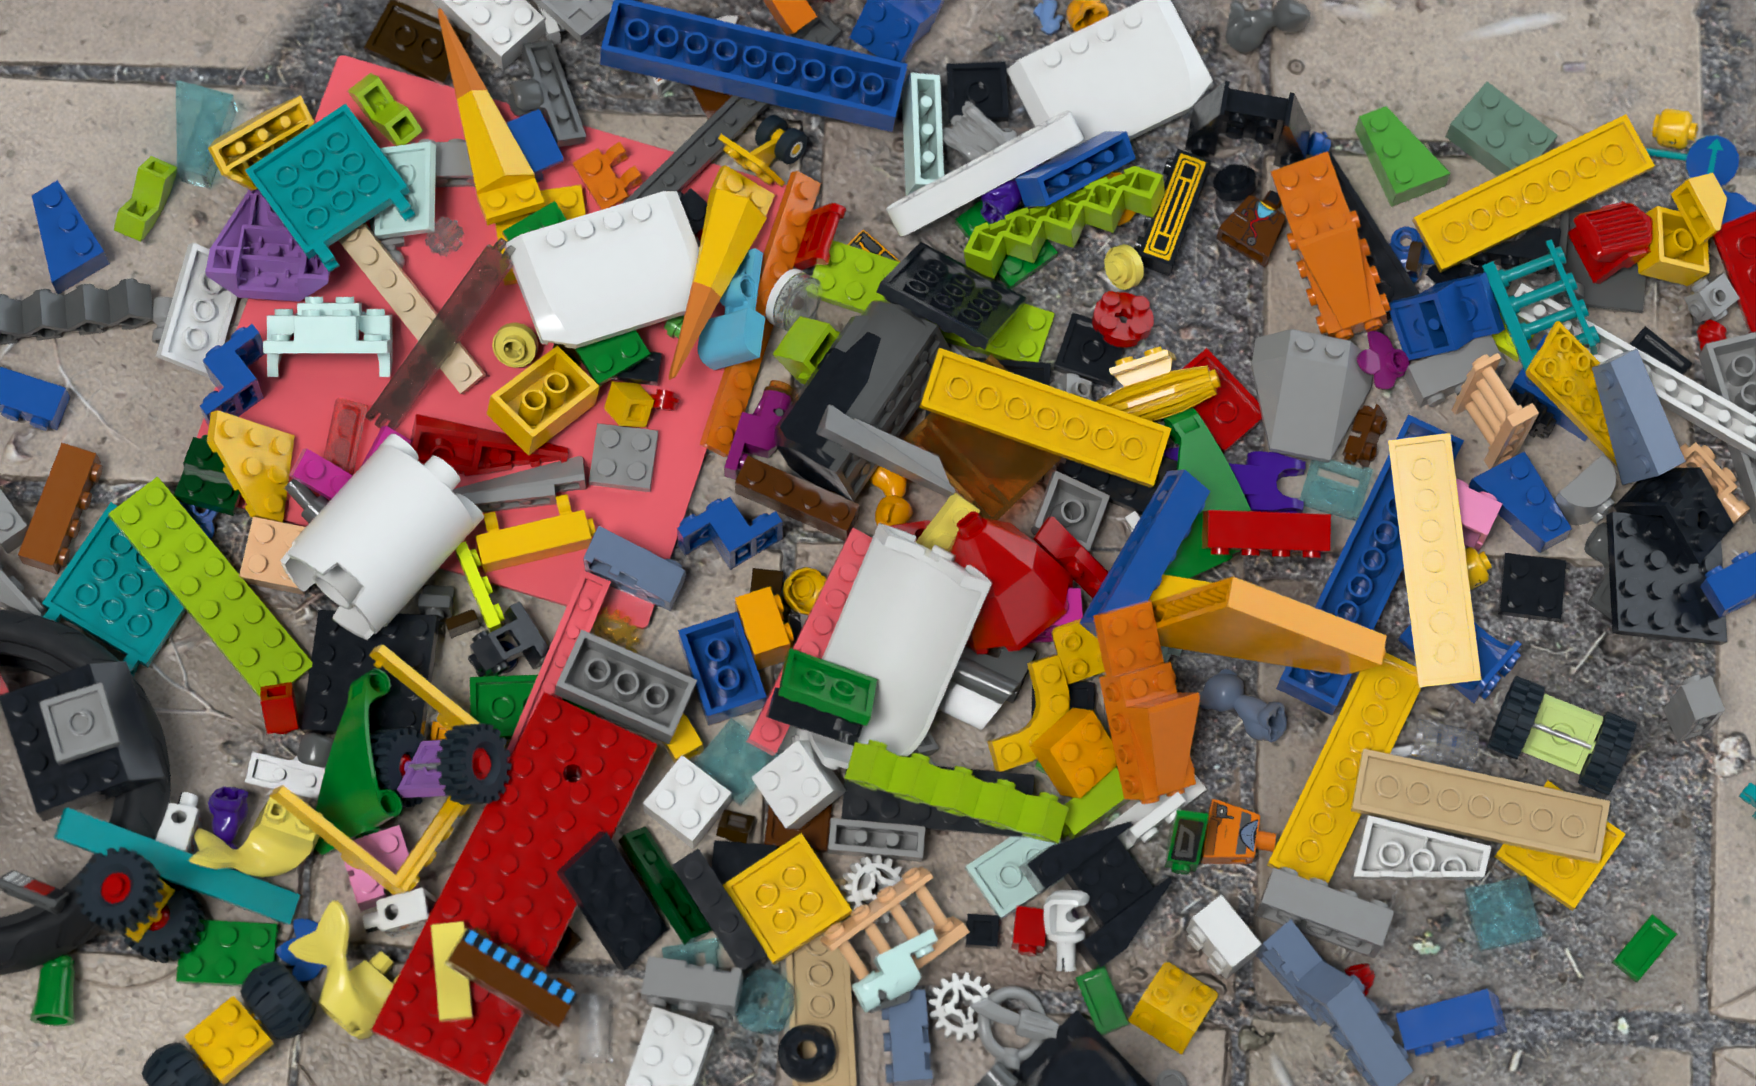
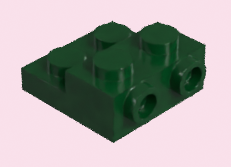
M203 435L201 439L193 437L183 462L184 470L174 497L182 503L234 516L242 496L240 491L234 490L223 471L225 466L218 453H213L207 443L208 435Z

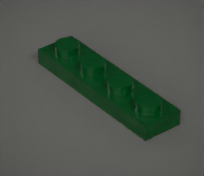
M644 826L624 834L618 840L619 844L683 945L707 936L712 931L647 827Z

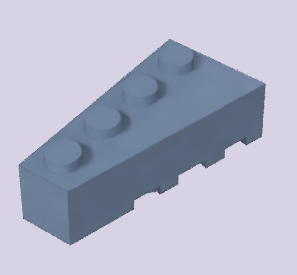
M1634 349L1618 354L1592 367L1622 485L1659 476L1686 462L1638 350Z
M1321 961L1294 984L1300 994H1305L1314 1001L1310 1007L1317 1016H1320L1332 1027L1328 1030L1332 1037L1344 1049H1350L1345 1054L1369 1086H1397L1413 1072L1406 1061L1409 1058L1407 1052L1398 1043L1394 1042L1392 1039L1394 1032L1388 1024L1379 1019L1377 1016L1380 1012L1378 1007L1372 1000L1364 996L1362 991L1365 990V987L1356 976L1351 975L1349 977L1326 962Z

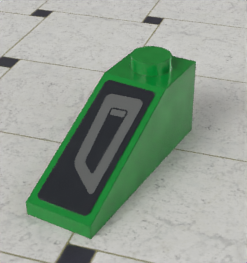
M1177 809L1169 830L1165 867L1171 868V872L1183 875L1190 874V871L1196 872L1209 814Z

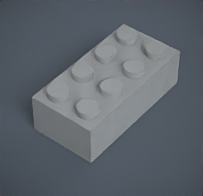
M581 630L556 684L554 694L670 744L697 680Z
M1287 867L1273 868L1255 916L1282 926L1291 919L1301 933L1373 959L1376 957L1383 946L1394 914L1393 910L1388 909L1386 903L1371 899L1370 902L1357 898V893L1348 889L1341 888L1340 891L1327 887L1328 883L1318 878H1310V880L1298 876V872Z

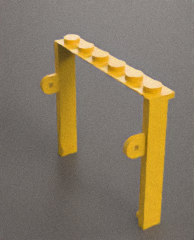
M383 644L375 647L369 654L376 661L374 663L375 667L379 669L383 666L437 710L439 714L436 719L444 728L452 730V727L456 725L480 724ZM282 785L274 788L269 795L338 850L345 863L355 869H362L393 895L410 892L420 880V877L417 875L423 866L427 867L437 855L435 849L440 841L444 842L454 830V827L451 825L457 816L461 817L471 805L453 802L450 800L451 796H449L397 873L394 874L285 786Z

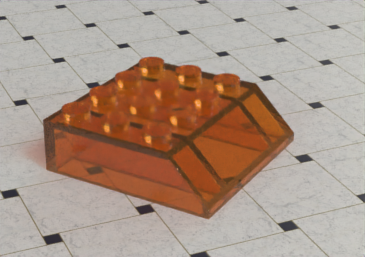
M992 354L983 362L1007 371ZM933 412L903 439L938 456L948 481L955 489V492L980 510L979 516L981 518L997 521L1062 458L1061 456Z

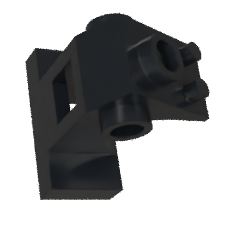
M520 601L509 606L503 614L505 626L490 633L488 630H484L472 638L473 643L470 645L471 655L468 656V661L475 668L478 677H483L484 675L498 676L510 668L508 662L521 656L527 659L532 669L543 664L549 647ZM506 636H512L518 646L505 652L498 640Z

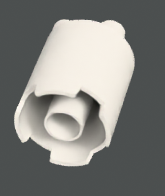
M393 433L383 441L379 448L292 542V547L280 560L287 575L301 591L304 592L316 583L326 596L339 605V608L332 617L333 620L351 633L366 640L392 621L469 533L484 519L480 509L471 500L462 494H454L452 492L461 479L448 463L437 456H432L425 465H422L417 461L419 457L416 451L404 439Z

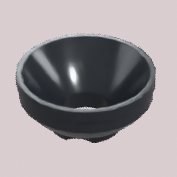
M803 1024L793 1027L782 1037L779 1043L778 1061L780 1067L787 1076L797 1082L811 1083L821 1080L831 1071L835 1063L836 1051L834 1042L826 1031L816 1025ZM804 1041L812 1042L817 1049L815 1056L811 1059L801 1058L797 1053V1047L800 1043Z

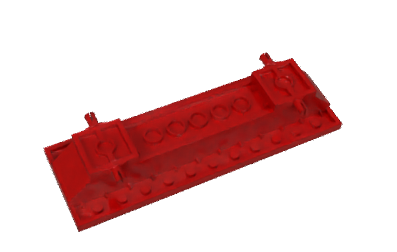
M546 692L543 693L508 763H511V770H507L506 775L510 776L509 783L503 784L506 788L504 794H499L500 798L497 801L486 804L371 1029L372 1033L450 1071L461 1074L484 1086L489 1085L524 1012L469 980L473 1018L440 1022L431 925L463 921L465 930L469 928L473 931L474 927H477L491 936L489 941L501 947L502 944H505L519 953L517 958L527 964L529 961H533L547 969L578 907L557 874V871L599 831L607 832L612 840L658 748L656 743Z

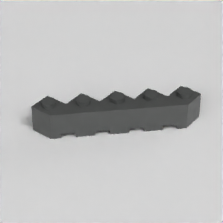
M123 279L118 285L109 290L95 288L93 284H81L66 295L52 293L49 289H39L23 300L10 299L8 295L0 294V345L19 343V337L34 336L37 341L62 338L61 333L78 331L80 335L105 333L104 328L107 326L122 325L123 330L136 329L154 319L151 285L138 283L136 279Z

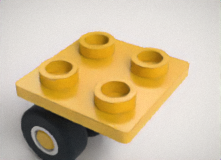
M770 115L761 122L755 134V142L759 147L751 152H748L723 134L718 137L725 145L723 151L732 157L738 165L747 171L750 169L756 173L755 175L769 186L774 182L780 187L785 182L769 165L775 157L785 164L796 162L804 153L808 142L805 133L797 128L788 129L787 122L778 115Z

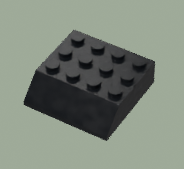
M126 661L88 664L0 695V703L36 813L43 822L61 816L64 808L76 811L165 779ZM102 682L121 745L58 764L40 702Z

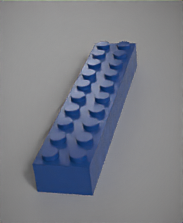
M634 0L613 1L600 57V65L893 132L908 64Z
M1408 414L1397 439L1445 434L1447 432ZM1451 435L1453 459L1455 461L1464 440ZM1390 454L1315 606L1316 609L1371 630L1374 629L1404 567ZM1286 666L1276 689L1333 715L1352 673L1339 675Z

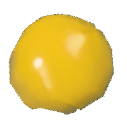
M802 567L792 571L783 585L785 602L794 612L809 615L826 578L817 569Z

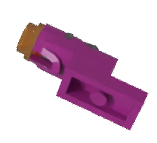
M771 380L769 386L764 388L762 398L753 415L742 412L724 466V477L736 480L749 454L769 458L775 452L777 447L774 440V429L793 401L792 386L781 381Z

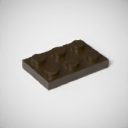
M389 0L364 46V51L421 78L446 85L451 77V71L439 19L397 0ZM451 25L463 48L466 49L471 40V34Z

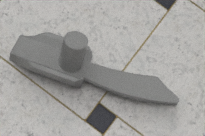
M984 999L970 1005L971 1009L990 1020L1012 1025L1018 1036L1036 1041L1045 1038H1056L1059 1024L1049 1019L1045 1014L1028 1009H1021L1019 1014L989 999Z

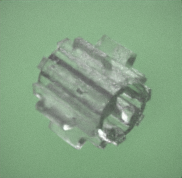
M441 217L435 222L434 232L428 233L425 239L426 246L430 247L433 254L438 253L440 256L445 255L447 257L452 251L456 252L463 245L460 240L464 232L462 227L457 224L458 221L449 220V217Z

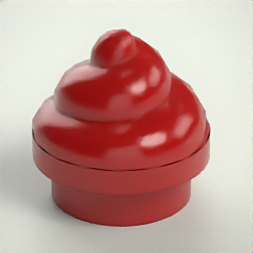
M1706 320L1704 324L1699 325L1696 335L1697 341L1700 344V350L1702 351L1707 343L1726 339V328L1713 320Z
M1367 963L1347 967L1344 970L1345 974L1349 977L1354 975L1365 987V990L1362 992L1366 997L1374 983V971L1370 970V966Z

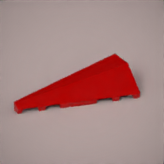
M420 414L415 415L410 439V446L418 454L419 459L417 461L422 465H425L432 456H437L448 463L457 474H464L465 476L512 470L514 466L529 464L531 467H536L544 462L558 460L564 463L567 462L569 454L568 447L544 443L528 456L505 433Z

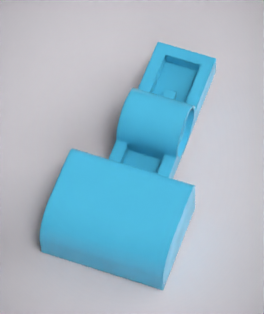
M756 248L748 250L720 299L721 304L725 306L724 315L709 319L699 336V357L712 370L760 358L765 316L755 311L763 253Z

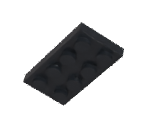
M1162 457L1152 488L1069 459L1066 460L1065 464L1059 463L1056 471L1110 495L1108 502L1133 512L1136 511V513L1142 515L1167 471L1177 470V461Z
M599 831L557 871L560 879L618 969L626 970L667 930V927L607 832Z

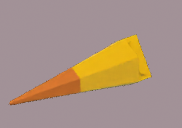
M439 8L438 17L459 108L475 191L486 224L491 225L538 211L545 207V202L536 182L535 174L443 10Z
M727 165L719 168L709 192L697 263L668 376L669 380L675 378L765 223L767 212L775 196Z

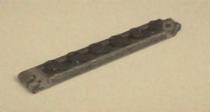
M500 238L494 246L488 244L367 412L365 418L369 421H372L378 413L381 414L375 422L378 428L384 426L389 420L390 422L387 426L394 431L397 429L512 268L514 262L510 259L516 248L510 245L502 254L501 251L507 243L503 238Z

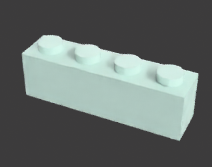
M911 73L903 85L902 111L906 196L944 176L940 75Z

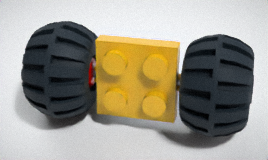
M269 962L262 964L249 973L240 990L241 997L254 1014H249L233 995L183 1036L199 1055L197 1059L200 1062L196 1060L182 1043L166 1044L156 1049L147 1059L142 1070V1077L148 1086H217L216 1082L205 1070L209 1067L221 1083L225 1085L274 1044L259 1026L261 1022L275 1038L280 1040L293 1038L303 1033L311 1024L316 1014V1004L301 983L282 963Z

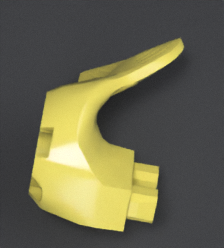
M270 797L259 813L247 840L238 850L232 849L213 833L198 828L194 833V839L199 852L190 857L189 862L213 869L234 868L244 874L257 877L278 876L289 872L306 861L314 850L319 835Z
M337 900L330 902L326 907L316 931L297 939L289 945L288 949L295 957L303 961L327 966L328 971L319 1005L346 1032L355 1036L358 1040H362L374 1035L371 1029L398 976L393 982H390L384 976L394 965V962L382 951L369 962L365 960L348 971L346 952L349 922L344 908Z

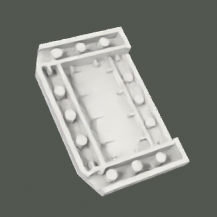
M1142 0L1019 59L1006 70L1034 127L1060 113L1071 111L1084 137L1078 144L1050 159L1103 132L1127 131L1129 140H1132L1192 111L1193 106L1199 102V99L1207 89L1213 86V80L1171 0Z
M662 191L530 231L508 241L504 247L541 344H563L567 348L574 349L685 315L699 253V246L677 191Z

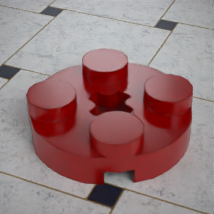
M1107 291L1094 308L1092 316L1093 328L1096 333L1099 330L1104 335L1103 340L1111 345L1133 347L1137 345L1138 341L1143 339L1145 341L1151 333L1154 317L1149 307L1150 302L1143 296H1136L1126 292ZM1118 316L1128 318L1126 323L1120 322Z

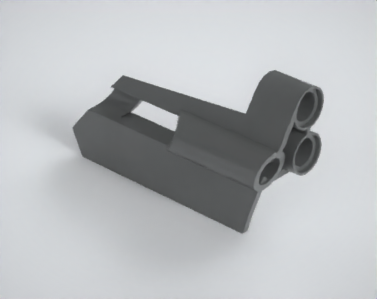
M965 646L938 710L983 730L1005 701L1015 702L1025 677L1029 672L1027 663L1034 661L1037 651L1024 646L1019 651L1009 652L1003 647L997 659L987 654L977 655L972 649Z

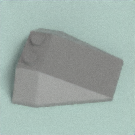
M1294 329L1255 339L1251 370L1269 451L1326 463L1330 462L1371 389L1373 375L1363 372L1359 367L1357 355L1362 350L1353 342Z

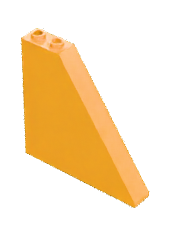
M1229 577L1152 602L1160 646L1339 675H1347L1381 666L1386 653L1385 642L1387 635L1236 577Z

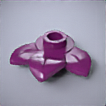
M1369 331L1367 333L1369 349H1365L1357 355V363L1363 372L1374 375L1376 388L1387 390L1394 386L1397 378L1405 374L1409 366V358L1404 351L1394 349L1387 336L1377 331Z

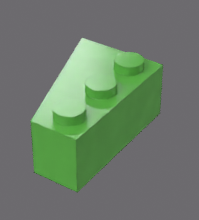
M1387 106L1359 116L1355 132L1391 207L1446 186L1451 173Z

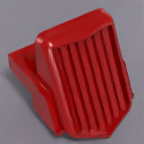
M1622 201L1603 206L1597 210L1580 213L1573 219L1576 227L1568 232L1593 283L1601 284L1621 268H1630L1651 252L1649 245L1653 239V221L1649 215L1636 205Z

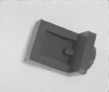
M424 585L423 594H419L418 601L420 614L437 615L440 619L452 617L454 588L452 586Z

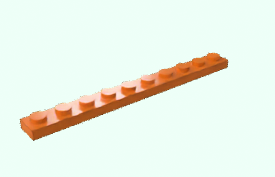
M794 171L790 174L763 254L755 311L765 316L760 358L725 367L699 444L722 457H728L741 414L746 410L774 326L768 322L766 317V305L769 295L779 278L787 271L793 269L821 183L799 171Z

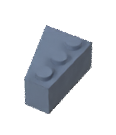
M598 526L583 558L585 571L611 581L609 586L669 611L672 610L686 580L685 570L682 569V565L671 559H663L601 526Z
M1290 919L1262 943L1256 956L1320 1027L1325 1021L1311 1009L1310 1005L1314 1001L1307 995L1300 994L1294 984L1318 963L1326 961L1315 951Z
M911 990L908 1002L881 1010L882 1020H888L889 1032L883 1033L884 1052H890L891 1064H885L886 1084L892 1083V1086H932L933 1073L930 1064L931 1050L928 1036L925 990Z

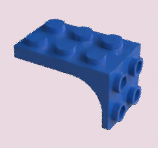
M1475 622L1481 680L1451 684L1472 703H1475L1480 696L1485 700L1502 677L1499 675L1501 674L1505 677L1513 669L1517 660L1521 657L1518 650L1522 645L1518 640L1513 645L1504 644L1485 632ZM1410 624L1399 636L1398 641L1414 653Z

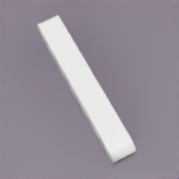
M1065 111L889 205L886 211L899 236H905L1081 142L1084 137L1071 111Z

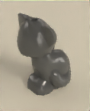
M1232 0L1225 39L1236 51L1250 52L1261 45L1267 31L1274 26L1287 33L1303 30L1309 24L1311 12L1305 4L1296 0H1278L1273 10L1258 9L1251 11L1245 10L1243 4L1239 1Z

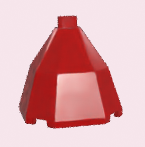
M976 511L968 513L958 521L957 527L959 531L947 551L956 555L954 562L966 568V565H972L992 582L966 645L977 655L988 654L989 648L1005 647L1009 652L1019 651L1067 613L1069 604L1066 597L1068 588L1072 587V575L1012 523L981 518Z

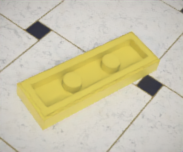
M464 922L431 925L439 1020L444 1022L473 1018L469 979L444 965L465 930Z

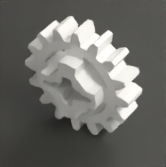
M880 855L872 856L871 860L869 857L860 858V864L852 863L850 868L853 873L843 874L848 884L840 886V890L847 891V896L844 899L846 902H850L852 911L863 905L860 901L869 904L877 898V893L883 888L894 886L901 881L902 878L898 874L902 868L900 866L891 868L892 859L889 858L882 861ZM880 871L883 872L889 879H886L885 877L881 876ZM876 885L878 891L872 894L871 889H873ZM904 900L899 902L902 907H905L907 904ZM888 910L877 918L874 923L877 924L878 919L881 923L889 922V915L893 916Z
M965 972L963 979H959L957 974L953 973L952 982L950 983L944 978L941 979L942 990L933 988L932 994L937 999L929 1000L928 1004L929 1007L936 1009L929 1013L930 1019H938L935 1030L946 1029L944 1036L946 1039L951 1034H955L958 1043H960L964 1035H967L968 1040L972 1042L974 1040V1033H978V1024L973 1023V1016L976 1011L969 1006L967 1017L965 1018V1014L962 1013L961 1009L955 1010L958 1007L959 996L964 1005L968 1006L988 997L987 993L991 989L989 984L984 987L980 986V976L974 981L969 980L968 972ZM965 988L975 991L978 995L973 996L965 991ZM952 990V1000L941 1006L943 998ZM953 1019L960 1023L961 1027L954 1026L947 1020ZM990 1020V1027L993 1026V1020Z

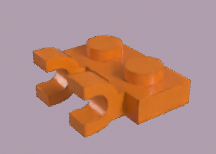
M620 141L611 146L603 155L599 148L572 163L600 210L622 204L629 197L626 193L627 191L643 184L642 176L636 166L625 171L619 179L611 169L613 166L628 159L626 150Z

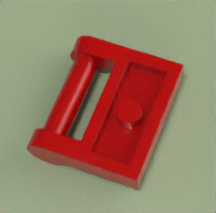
M830 203L811 211L793 267L804 270L817 264L828 265L831 257L829 251L839 221L844 218L846 212L844 206Z

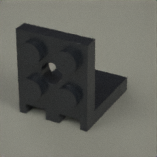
M1701 467L1673 468L1659 476L1637 481L1614 505L1616 512L1642 516L1662 515L1690 564H1700L1734 526ZM1698 514L1701 518V523L1699 527L1697 526Z

